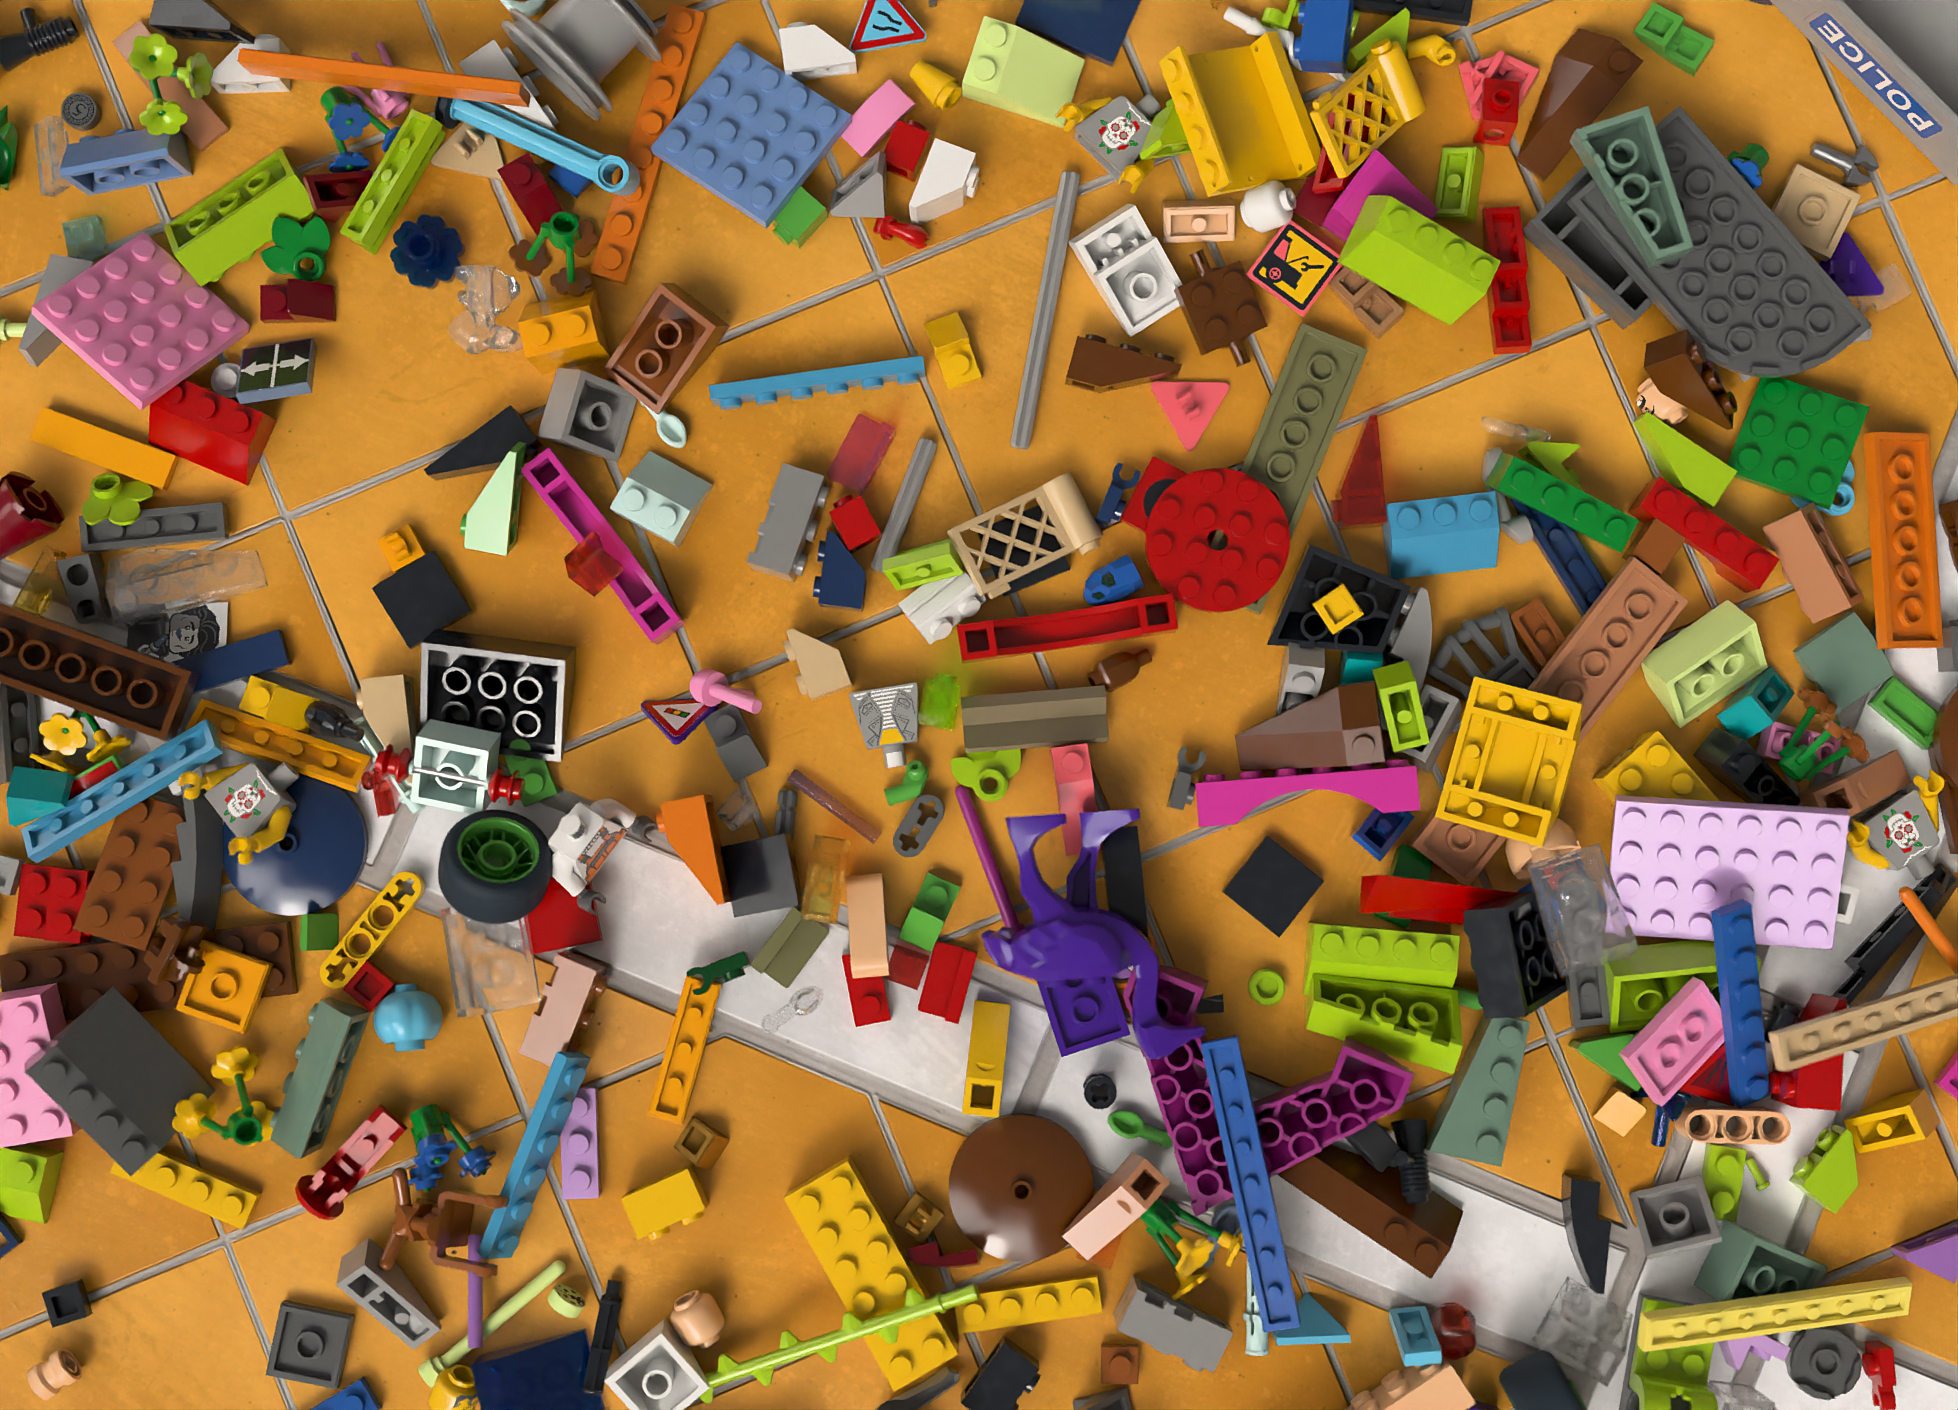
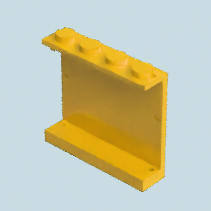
M1277 31L1266 32L1249 46L1187 55L1184 46L1179 45L1159 61L1163 77L1166 80L1208 197L1256 188L1272 180L1287 182L1302 179L1317 170L1321 148Z

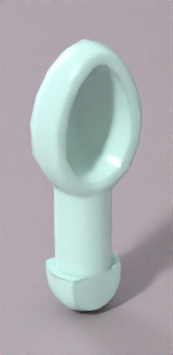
M640 401L641 405L645 406L656 420L657 433L661 439L672 447H684L687 442V432L682 421L678 417L668 414L665 409L660 414H656Z

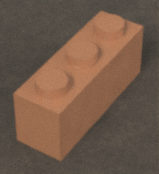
M1814 502L1763 527L1768 547L1780 559L1783 576L1787 582L1793 585L1799 596L1801 610L1810 617L1813 624L1851 608L1864 599Z

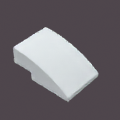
M1124 205L1068 241L1099 294L1129 337H1132L1180 306L1174 289L1182 286V283L1158 239L1151 235L1135 205Z

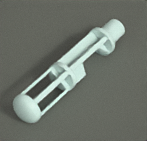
M363 716L356 719L353 724L364 729L365 734L360 742L375 764L378 752L385 750V747L382 746L383 744L378 740V736L374 730H371L372 727H369L370 724H367L368 721ZM388 775L400 793L398 800L406 804L413 815L425 808L424 804L410 802L412 783H408L406 779L402 783H397L395 775Z

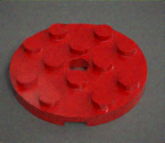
M1203 469L1178 479L1159 497L1146 525L1145 553L1150 570H1152L1155 578L1167 594L1173 593L1176 601L1201 612H1232L1256 602L1276 584L1289 556L1290 531L1281 504L1274 494L1260 481L1250 475L1232 469ZM1220 530L1227 538L1228 543L1226 547L1222 550L1212 549L1207 542L1209 533Z

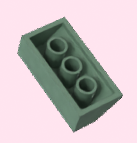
M332 997L322 999L319 1004L315 1003L308 1017V1024H311L307 1038L303 1037L296 1049L295 1058L299 1059L294 1072L289 1073L282 1091L286 1093L282 1107H277L270 1122V1127L274 1128L270 1139L292 1156L301 1159L322 1148L369 1019L370 1011Z

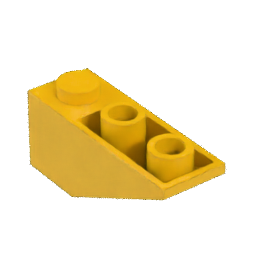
M974 1001L962 1114L999 1118L1011 1004Z

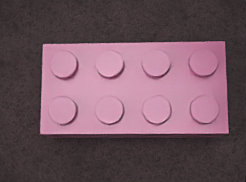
M57 983L0 993L1 1148L72 1136L81 1129L24 1072V1063L67 1027Z

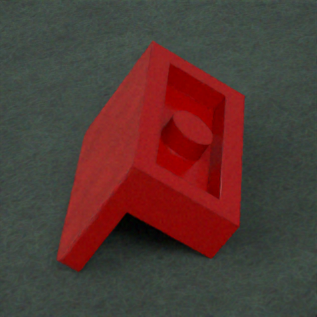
M941 941L935 942L918 1010L945 1018L944 1021L959 1024L978 951Z

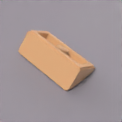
M1233 200L1162 201L1163 243L1234 241L1235 204Z

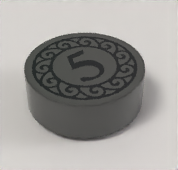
M73 93L63 101L61 114L64 121L78 131H88L99 123L101 109L99 104L89 95Z

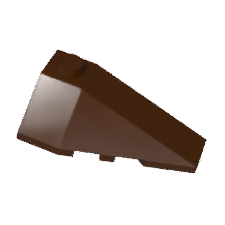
M1578 29L1553 60L1550 68L1551 71L1542 89L1538 105L1529 123L1516 161L1544 182L1573 147L1569 141L1574 131L1591 125L1644 61L1615 38Z
M1375 680L1337 685L1322 695L1296 705L1293 709L1266 719L1235 734L1240 770L1335 767L1385 761V746Z

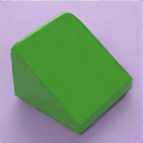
M302 914L300 929L301 951L333 950L338 945V914Z

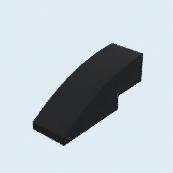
M1137 826L1121 827L1111 833L1101 843L1108 911L1116 912L1128 920L1148 938Z
M1562 1174L1561 1200L1563 1221L1572 1255L1587 1287L1596 1294L1604 1295L1611 1220L1597 1214L1601 1182L1588 1176Z

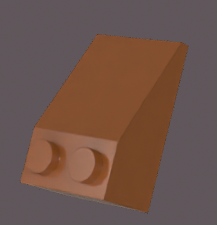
M659 283L602 372L656 414H660L709 358L730 325L677 284Z

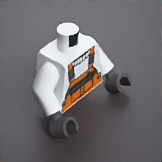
M611 798L593 802L590 806L582 802L577 803L570 813L560 820L558 829L548 842V846L553 853L551 870L553 878L572 896L577 895L578 906L591 914H597L591 908L593 899L595 898L605 904L606 898L601 893L592 889H586L585 886L589 884L627 833V828L631 826L633 833L647 843L652 842V840L644 835L645 829L649 826L658 829V825L649 817L644 815L636 817V812Z

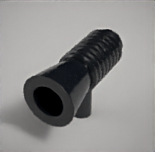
M24 8L20 11L25 27L24 32L0 36V63L7 72H10L35 55L39 57L41 54H46V52L49 53L64 47V45L72 44L74 39L79 37L76 25L70 16L65 18L57 16V18L49 19L42 24L38 22L34 9Z
M1404 1119L1391 1122L1396 1143L1401 1151L1395 1153L1394 1162L1400 1166L1402 1196L1406 1197V1204L1428 1203L1431 1185H1429L1428 1156L1425 1154L1427 1120Z

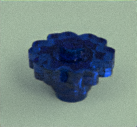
M421 215L417 219L416 224L411 221H405L401 224L400 229L394 233L393 240L397 247L390 253L391 260L394 262L396 272L402 276H408L409 282L413 286L433 290L438 286L439 281L444 283L453 282L456 275L462 271L463 266L458 258L464 254L465 246L461 241V235L456 229L447 228L446 222L441 217Z

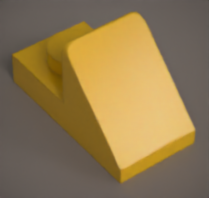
M958 312L924 323L948 391L982 379L969 344L968 333Z
M251 675L238 709L262 717L265 721L310 734L311 728L304 719L305 711L312 702L322 700Z

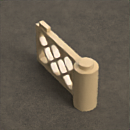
M1071 472L1065 473L1033 491L951 528L947 532L979 595L988 594L990 599L1009 591L1011 588L1008 583L1078 550L1081 555H1085L1101 546L1098 540L1104 536ZM1035 498L1042 510L1040 522L1022 516L1025 503ZM1018 507L1016 513L1010 511V510H1012V509ZM1001 515L1014 520L1010 536L991 530L995 517ZM987 522L986 528L980 526V524ZM1019 523L1037 529L1033 545L1015 539ZM967 530L983 534L979 551L967 547L960 534ZM1043 531L1054 535L1061 549L1052 553L1039 548ZM989 537L1007 543L1003 560L985 554ZM1013 546L1031 552L1026 566L1021 567L1008 562ZM1036 555L1042 556V558L1035 561ZM982 560L1000 566L997 580L988 584L985 583L979 571ZM1006 569L1013 571L1004 576Z

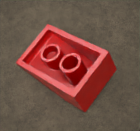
M1812 993L1799 1016L1801 1021H1796L1795 1024L1846 1009L1847 999ZM1844 1053L1788 1071L1777 1070L1774 1061L1772 1071L1768 1074L1771 1099L1795 1108L1841 1111Z

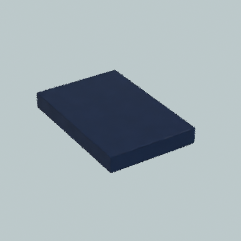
M1025 0L1015 25L1113 67L1141 0Z

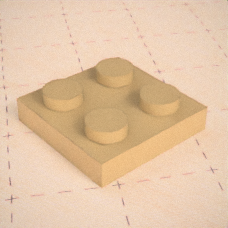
M1796 164L1791 169L1771 211L1809 254L1826 262L1831 259L1862 195Z

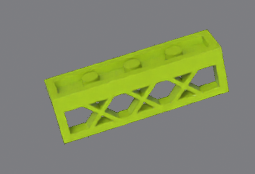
M411 109L340 230L341 234L369 253L376 255L446 135L441 130L443 125L433 117Z

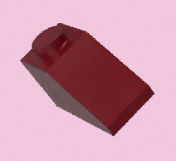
M528 152L497 170L537 236L540 233L541 223H549L555 213L564 212Z

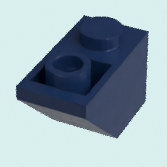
M827 532L826 541L820 540L817 561L823 562L822 576H815L813 597L819 598L818 604L820 607L863 612L867 575L837 535Z

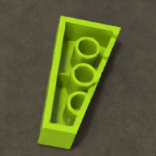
M1317 973L1312 974L1305 1000L1307 1030L1343 1041L1345 1037L1376 1048L1385 1054L1454 1074L1463 1048L1458 990Z

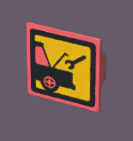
M1291 220L1290 223L1279 229L1246 276L1304 317L1342 265L1337 262L1339 254Z

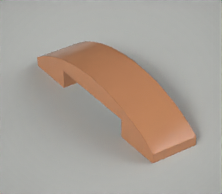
M139 20L112 42L132 68L129 62V55L133 51V40L138 36L148 38L152 33ZM173 63L174 69L178 70L176 64ZM134 70L137 76L141 79V81L152 93L149 80L143 78L140 73ZM160 77L157 80L162 99L178 102L180 108L187 113L188 120L185 124L180 125V128L201 152L229 131L227 126L203 98L194 99L191 96L190 89L186 87L185 82L179 81L177 77Z

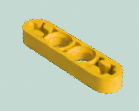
M404 871L396 874L321 965L320 977L326 986L335 989L345 987L365 961L371 960L423 897L426 885L420 874ZM412 879L414 881L412 888L415 893L414 895L405 894L399 900V903L405 905L402 909L397 902L387 897L389 894L392 898L397 897L403 890V886L400 884L401 880L410 881ZM382 905H387L394 913L393 921L388 926L380 925L375 918L376 910ZM359 933L367 935L371 942L370 949L365 954L357 953L352 946V940ZM344 950L347 956L358 961V964L349 962L342 971L346 976L345 979L338 978L334 980L332 978L334 970L331 966L341 965L347 959V956L341 954Z

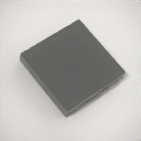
M287 1300L281 1302L266 1375L338 1389L342 1381L356 1314Z

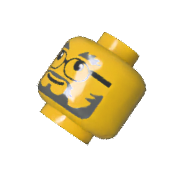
M455 1365L448 1367L439 1373L428 1398L431 1410H475L482 1394V1383L477 1373L468 1366Z

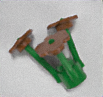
M1803 688L1802 691H1799L1797 696L1804 701L1803 705L1808 710L1787 745L1778 753L1782 757L1777 762L1779 767L1790 778L1801 782L1804 778L1810 781L1819 771L1845 755L1851 759L1856 758L1861 764L1866 763L1867 759L1870 758V754L1866 749L1863 738L1859 734L1854 733L1848 726L1843 729L1840 721H1834L1828 716L1834 714L1838 707L1837 704L1830 701V698L1822 692L1812 691L1809 688ZM1819 714L1824 717L1825 720L1821 723V726L1825 730L1808 747L1804 744L1795 747L1813 716ZM1832 735L1836 739L1841 737V749L1815 764L1814 762L1818 759L1815 752Z

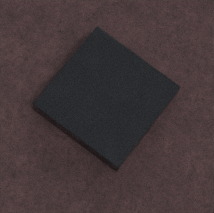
M1037 505L1023 511L1022 516L1040 522L1042 510ZM1006 518L993 523L991 530L1010 536L1014 520ZM1019 523L1015 539L1033 545L1037 529ZM1043 531L1039 548L1052 553L1061 549L1056 537ZM977 532L979 539L982 542L984 535ZM989 537L985 553L1003 560L1007 543ZM1013 546L1008 562L1024 567L1028 564L1031 552ZM1036 555L1035 561L1042 558V556ZM1065 556L1008 583L1011 589L1003 593V597L1070 571ZM990 563L997 580L1000 566ZM1006 569L1004 576L1013 571Z
M434 550L372 588L409 649L419 646L434 629L444 630L473 612Z
M790 833L721 846L734 918L804 904Z
M1266 836L1222 892L1277 937H1280L1324 880L1273 839Z

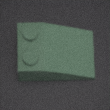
M1725 1219L1719 1230L1722 1242L1712 1245L1693 1285L1719 1301L1735 1300L1819 1288L1828 1267Z

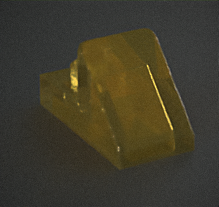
M45 546L13 605L41 615L50 607L53 591L68 598L57 561L68 559L67 553Z

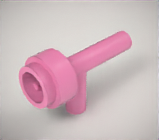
M708 668L696 672L690 681L689 688L694 699L709 707L716 706L723 700L753 714L759 713L762 708V702L755 699L753 691L728 687L726 676L713 669Z

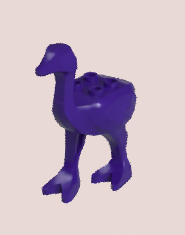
M1139 809L1079 813L1082 848L1078 860L1066 877L1065 899L1043 880L1037 866L1033 848L1038 839L1047 832L1067 823L1066 814L1005 818L1009 836L1015 848L1020 866L1021 894L1031 906L1034 921L1020 932H1016L1009 927H1001L998 931L987 930L981 934L986 952L997 966L1008 972L1036 981H1046V987L1068 986L1069 979L1083 978V985L1104 984L1106 981L1105 977L1113 976L1121 970L1134 966L1136 983L1132 1006V1026L1137 1043L1148 1059L1168 1057L1176 1049L1189 1041L1204 1036L1206 1034V1027L1204 1025H1173L1161 1017L1157 1007L1159 956L1148 938L1128 920L1116 912L1098 909L1095 872L1100 844L1111 833L1141 818Z

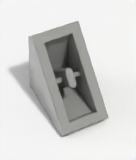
M878 151L833 189L829 213L837 217L885 218L888 191L886 154L884 152Z

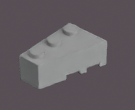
M785 463L782 464L768 502L770 506L765 521L760 523L757 534L760 536L755 552H750L746 561L753 570L791 582L795 581L796 575H803L808 561V555L803 553L807 541H814L819 527V521L814 519L818 507H825L830 492V487L825 486L827 482L825 476Z
M1132 1275L1113 1313L1117 1330L1150 1344L1161 1353L1166 1355L1171 1353L1182 1358L1183 1363L1194 1370L1202 1372L1205 1368L1214 1372L1234 1333L1231 1326L1179 1298L1174 1301L1173 1295Z

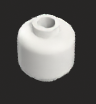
M1277 180L1266 182L1246 191L1244 200L1240 204L1242 218L1248 227H1253L1254 230L1260 233L1290 223L1293 217V209L1296 208V198L1290 188H1286L1281 182Z

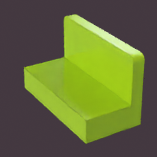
M946 539L897 552L894 557L883 559V572L895 589L900 591L964 574V564L951 539Z

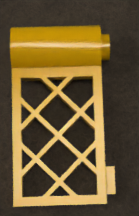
M1386 38L1373 44L1370 47L1371 52L1366 56L1367 62L1332 94L1330 91L1324 92L1312 103L1314 110L1310 113V116L1338 178L1348 177L1405 122L1416 118L1427 109L1407 58L1398 41L1391 42L1390 38ZM1369 74L1374 83L1373 93L1366 91ZM1348 93L1355 95L1353 111L1347 109ZM1365 100L1372 102L1370 118L1364 116ZM1382 107L1385 108L1390 120L1387 125L1380 123ZM1328 111L1335 113L1334 130L1330 128L1325 116ZM1346 118L1352 120L1351 137L1344 134ZM1363 125L1369 127L1368 143L1361 141ZM1343 143L1350 145L1347 162L1342 155Z

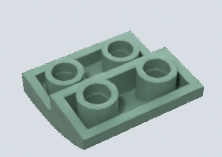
M1851 610L1793 650L1806 679L1814 682L1819 692L1826 694L1830 701L1837 704L1838 707L1834 712L1835 714L1840 713L1895 674L1882 649H1877L1875 638L1857 614Z

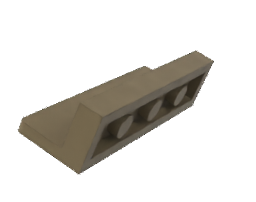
M1105 685L961 697L965 752L967 753L1106 742L1109 740Z

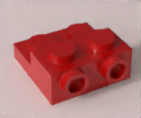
M22 864L14 936L77 944L91 942L93 935L76 931L73 927L95 870Z

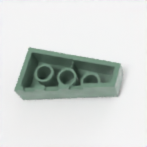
M1646 106L1576 129L1569 142L1649 268L1685 257L1694 246L1649 107Z
M1483 1013L1465 1051L1466 1055L1458 1072H1455L1451 1080L1450 1089L1434 1116L1435 1120L1429 1133H1426L1425 1149L1434 1153L1502 1166L1530 1022L1515 1017L1485 1019Z

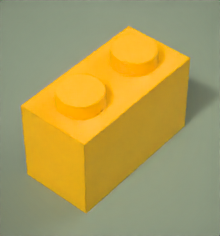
M692 1164L627 1192L620 1199L637 1239L648 1235L650 1241L670 1232L668 1226L680 1220L683 1225H687L704 1216L702 1211L709 1205V1201Z

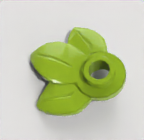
M101 474L91 482V497L82 505L81 509L83 519L89 525L97 524L107 518L116 525H131L141 516V508L138 502L150 498L154 495V492L145 482L139 480L125 482L116 474Z
M1011 749L967 753V757H958L950 760L951 770L954 778L961 785L972 787L980 799L994 802L1006 794L1009 785L1008 779L1019 771L1021 750ZM988 777H993L997 780L998 786L993 791H988L984 788V780Z

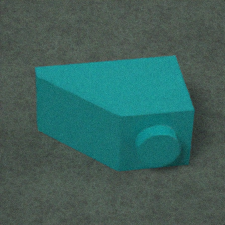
M1771 665L1728 700L1717 717L1720 719L1722 727L1726 732L1747 740L1773 724L1795 692Z

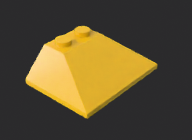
M1474 676L1435 817L1544 847L1559 814L1578 748L1583 704Z

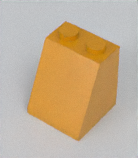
M595 289L586 290L580 297L565 295L525 305L518 320L526 358L542 375L556 372L557 368L569 369L611 358Z

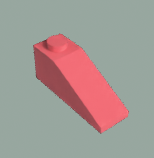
M1087 743L1050 749L1060 814H1066L1067 823L1062 825L1066 856L1080 854L1082 848L1079 813L1097 812Z

